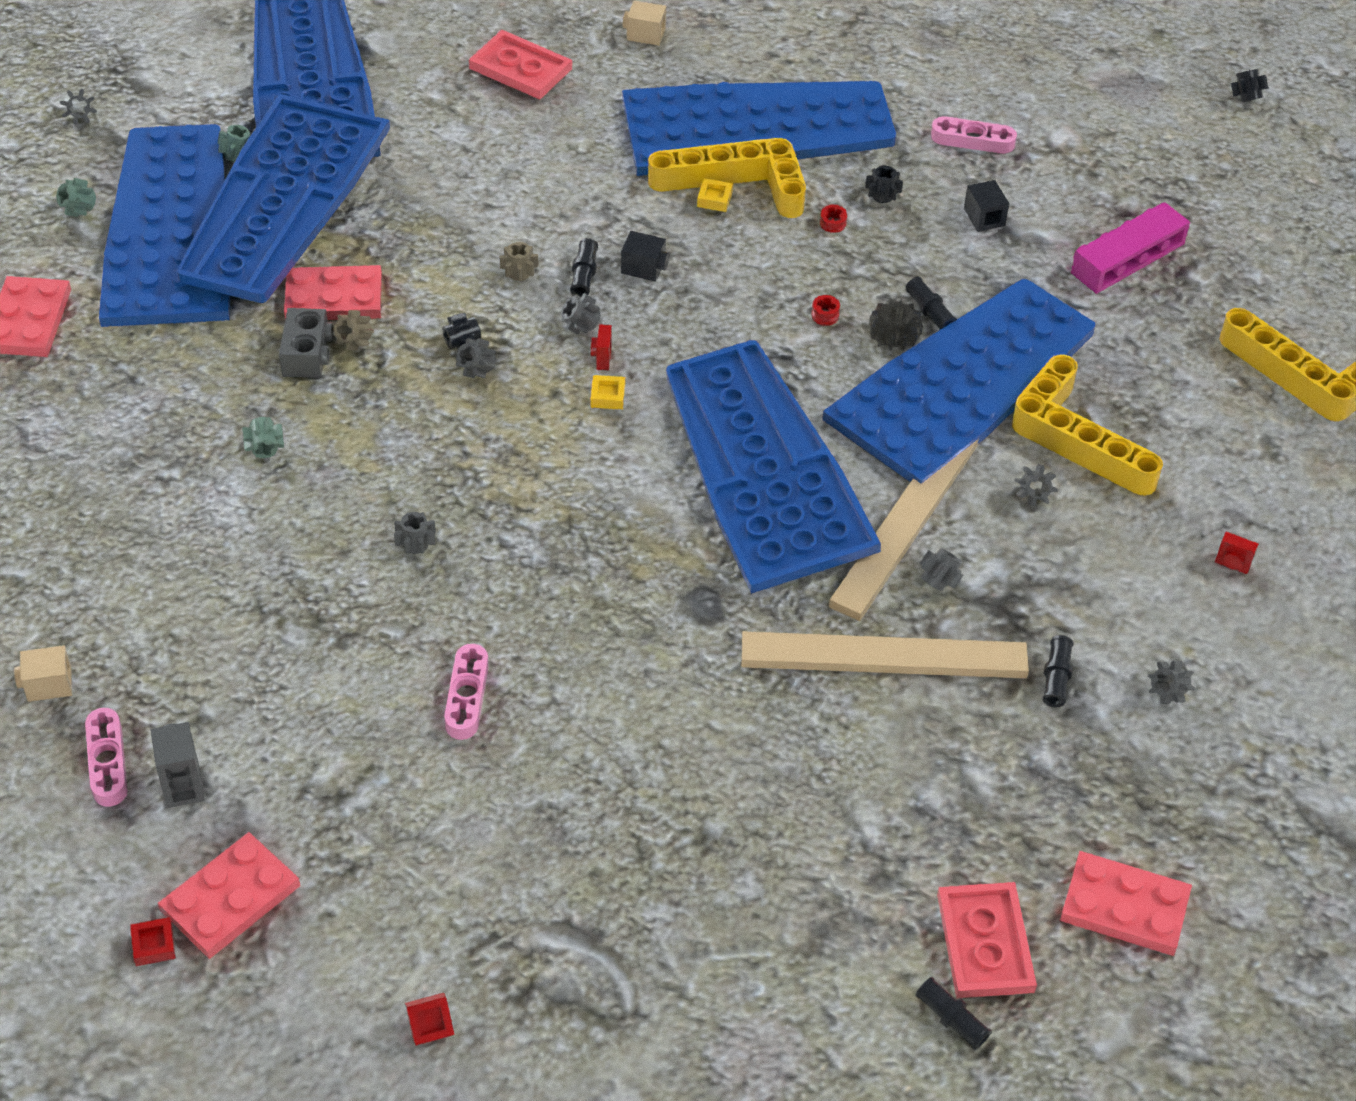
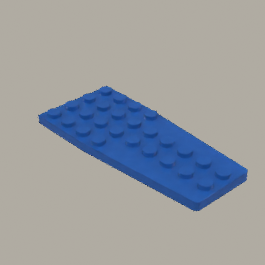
M255 0L253 105L256 127L279 94L375 116L371 89L344 0ZM380 146L373 157L381 156Z
M878 81L720 82L718 84H692L622 90V102L637 176L648 175L649 156L654 152L783 138L791 142L797 160L888 148L893 147L896 141V131L882 85Z
M279 94L240 151L177 268L179 281L183 284L257 303L266 302L354 188L389 132V120Z
M219 125L155 126L133 128L129 131L104 251L99 309L101 327L230 320V295L183 284L179 281L177 268L225 181L223 153L218 152L219 144L217 143L219 132L221 131Z
M1021 279L889 361L823 411L822 420L909 482L914 478L922 484L976 440H978L979 444L1014 412L1018 396L1053 356L1067 355L1071 357L1093 336L1095 322L1033 282Z
M749 340L667 366V381L715 518L751 594L881 552V542L843 470L757 341Z

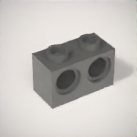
M287 308L279 351L282 377H322L323 365H329L330 349L327 346V342L333 341L334 333L332 330L333 323L327 320L326 309Z
M189 722L171 723L163 727L150 729L155 765L167 808L205 801L200 766Z

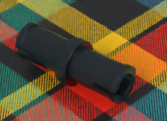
M584 238L579 242L577 258L572 263V272L574 273L570 287L572 295L580 297L584 293L589 295L591 280L597 270L595 259L598 250V243L591 238Z
M914 277L906 284L905 291L917 302L920 312L924 316H929L939 330L957 320L944 306L942 297L937 293H933L921 277Z
M1056 635L1050 641L1049 661L1045 664L1043 672L1046 677V684L1042 700L1050 707L1064 706L1066 703L1068 680L1072 678L1073 673L1070 661L1074 642L1068 636Z
M933 977L928 978L917 990L915 996L918 999L920 998L941 1017L940 1023L946 1028L952 1027L975 1051L992 1034L990 1028H987L966 1009L967 1003L961 998L956 1000Z

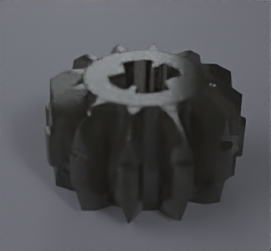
M888 298L886 304L878 303L869 318L871 339L877 340L878 347L887 345L890 351L893 347H898L902 351H904L906 346L914 347L917 339H920L922 334L921 311L915 310L914 303L903 304L902 299L899 302H893Z

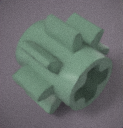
M242 125L228 126L227 133L224 131L219 132L218 152L223 153L227 160L235 162L252 134Z
M74 178L73 180L66 179V183L59 186L56 200L60 207L65 208V215L74 217L79 215L86 216L87 212L93 209L96 195L93 188L87 187V180Z
M270 417L252 419L249 427L242 428L245 451L252 450L253 454L258 458L274 456L278 448L284 447L282 424L274 425Z

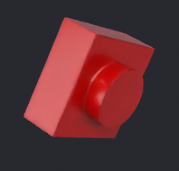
M599 324L598 337H592L591 356L596 357V370L609 371L612 351V325Z
M1226 531L1215 563L1248 574L1259 543Z
M170 917L130 924L133 958L136 967L176 959L173 927Z
M444 992L405 1003L415 1046L455 1035Z

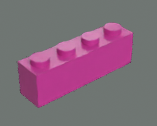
M1166 202L1154 208H1149L1136 218L1125 221L1116 229L1103 233L1099 238L1087 245H1081L1074 253L1071 274L1095 294H1098L1183 246L1190 221Z

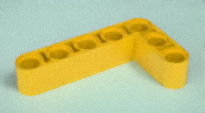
M771 138L663 150L652 153L648 158V185L655 191L664 192L699 188L704 178L733 184L768 180L777 211L780 215L786 218H797L804 212L806 184L793 146L787 139Z
M1232 308L1226 313L1219 338L1224 347L1330 421H1342L1356 411V361L1341 373H1337L1250 311L1243 308Z
M1067 355L1053 356L1018 396L1012 419L1014 431L1135 494L1147 496L1155 492L1163 467V461L1160 456L1062 407L1061 405L1072 393L1078 364L1075 359Z

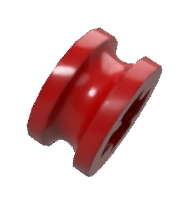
M830 204L822 208L820 213L821 228L830 233L844 230L848 217L846 209L836 204Z
M831 295L816 297L812 303L811 317L813 321L822 326L835 324L839 320V300Z

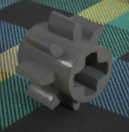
M82 88L78 96H74L68 90L67 94L70 97L68 102L60 101L61 105L67 106V111L62 114V117L73 116V125L78 123V118H83L86 123H90L87 117L88 113H97V110L90 108L89 104L95 99L94 96L86 99L83 97L84 89ZM76 98L79 102L83 100L86 102V106L83 108L85 111L83 115H80L78 112H71L70 108L73 107V99Z
M585 293L582 297L574 295V297L567 299L561 310L562 321L567 323L566 329L577 335L580 331L587 334L588 331L594 330L601 318L600 307L595 305L596 299Z
M467 338L466 344L457 349L456 366L464 368L463 376L486 378V373L495 367L496 351L487 349L489 341L480 338L477 340Z
M1041 464L1036 466L1035 471L1024 466L1023 471L1025 474L1022 478L1014 479L1021 487V490L1016 495L1020 498L1029 495L1028 504L1031 506H1035L1037 499H1041L1044 503L1049 504L1048 496L1050 493L1058 492V489L1052 486L1051 482L1056 477V474L1050 472L1044 475L1045 468ZM1031 482H1042L1041 489L1035 488L1034 490L1030 488Z
M407 512L401 521L394 522L395 545H403L406 554H423L429 545H435V521H427L424 512Z
M940 548L935 554L928 550L919 563L922 566L921 568L925 570L921 578L939 591H943L945 586L948 585L955 589L964 576L961 573L962 571L958 569L962 561L944 548Z
M1173 660L1170 665L1167 662L1159 661L1157 662L1159 670L1154 674H1148L1152 686L1149 693L1161 695V704H1170L1172 699L1176 703L1186 702L1184 694L1195 690V687L1191 685V676L1194 672L1181 669L1183 664L1180 660Z

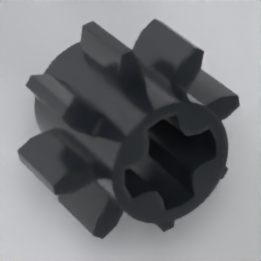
M1258 69L1237 73V82L1231 83L1233 97L1240 96L1241 102L1263 98L1262 90L1269 88L1266 75L1259 76Z
M887 165L879 166L876 169L873 168L872 176H866L865 188L869 189L868 196L879 203L895 201L896 194L902 193L903 180L899 179L900 172H896L893 167Z
M465 312L447 317L449 325L442 327L443 336L449 349L460 348V346L466 344L467 338L477 340L482 337L475 317L467 318Z

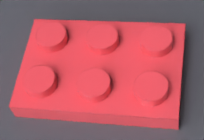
M501 30L469 59V69L540 100L572 70V60Z
M381 265L292 268L286 276L285 319L287 308L326 309L327 320H338L337 316L339 314L348 315L349 310L360 311V316H370L371 319L381 318Z
M6 277L0 293V354L48 357L71 292L69 280Z
M248 832L158 902L160 912L166 917H170L171 922L202 953L211 959L299 888L300 881L287 866Z
M1079 851L1060 921L1174 956L1192 885Z
M1015 882L939 887L937 897L956 999L1035 993L1037 983Z

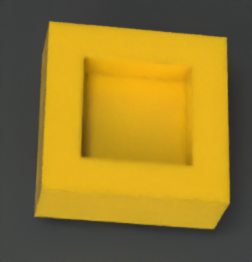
M704 178L697 197V207L727 212L733 193V183Z
M593 375L590 398L591 408L623 410L626 377Z

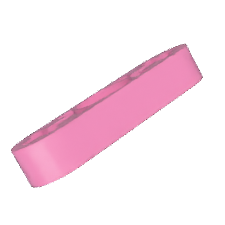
M945 116L936 118L932 123L931 139L937 144L1000 154L1012 152L1017 138L1016 131L1010 126ZM976 133L979 134L980 137H971L967 134Z
M478 644L464 645L458 649L455 655L444 717L447 733L452 738L458 740L472 737L477 732L489 666L487 651ZM470 659H477L474 662L473 673H468L467 664L470 662ZM463 686H472L477 690L474 695L469 697H463L457 693V690ZM460 709L466 710V720H464L463 724L459 725L456 722L460 719Z
M99 708L92 711L85 721L90 788L94 800L99 805L111 807L121 803L128 792L123 734L118 714L110 708ZM103 723H108L106 726L108 738L101 737L99 729ZM104 751H114L116 753L115 758L110 762L101 763L96 760L97 756ZM111 775L113 782L112 790L104 791L106 789L104 776Z

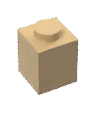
M633 0L630 11H625L623 17V28L627 29V40L660 46L666 29V6Z
M65 645L20 651V666L14 668L15 682L18 689H24L28 702L72 696L71 664Z

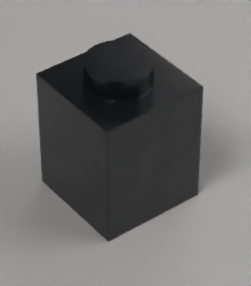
M996 180L968 185L964 210L977 232L1005 226L1009 202Z
M630 231L621 250V274L656 282L661 270L666 271L669 263L670 253L666 252V239Z

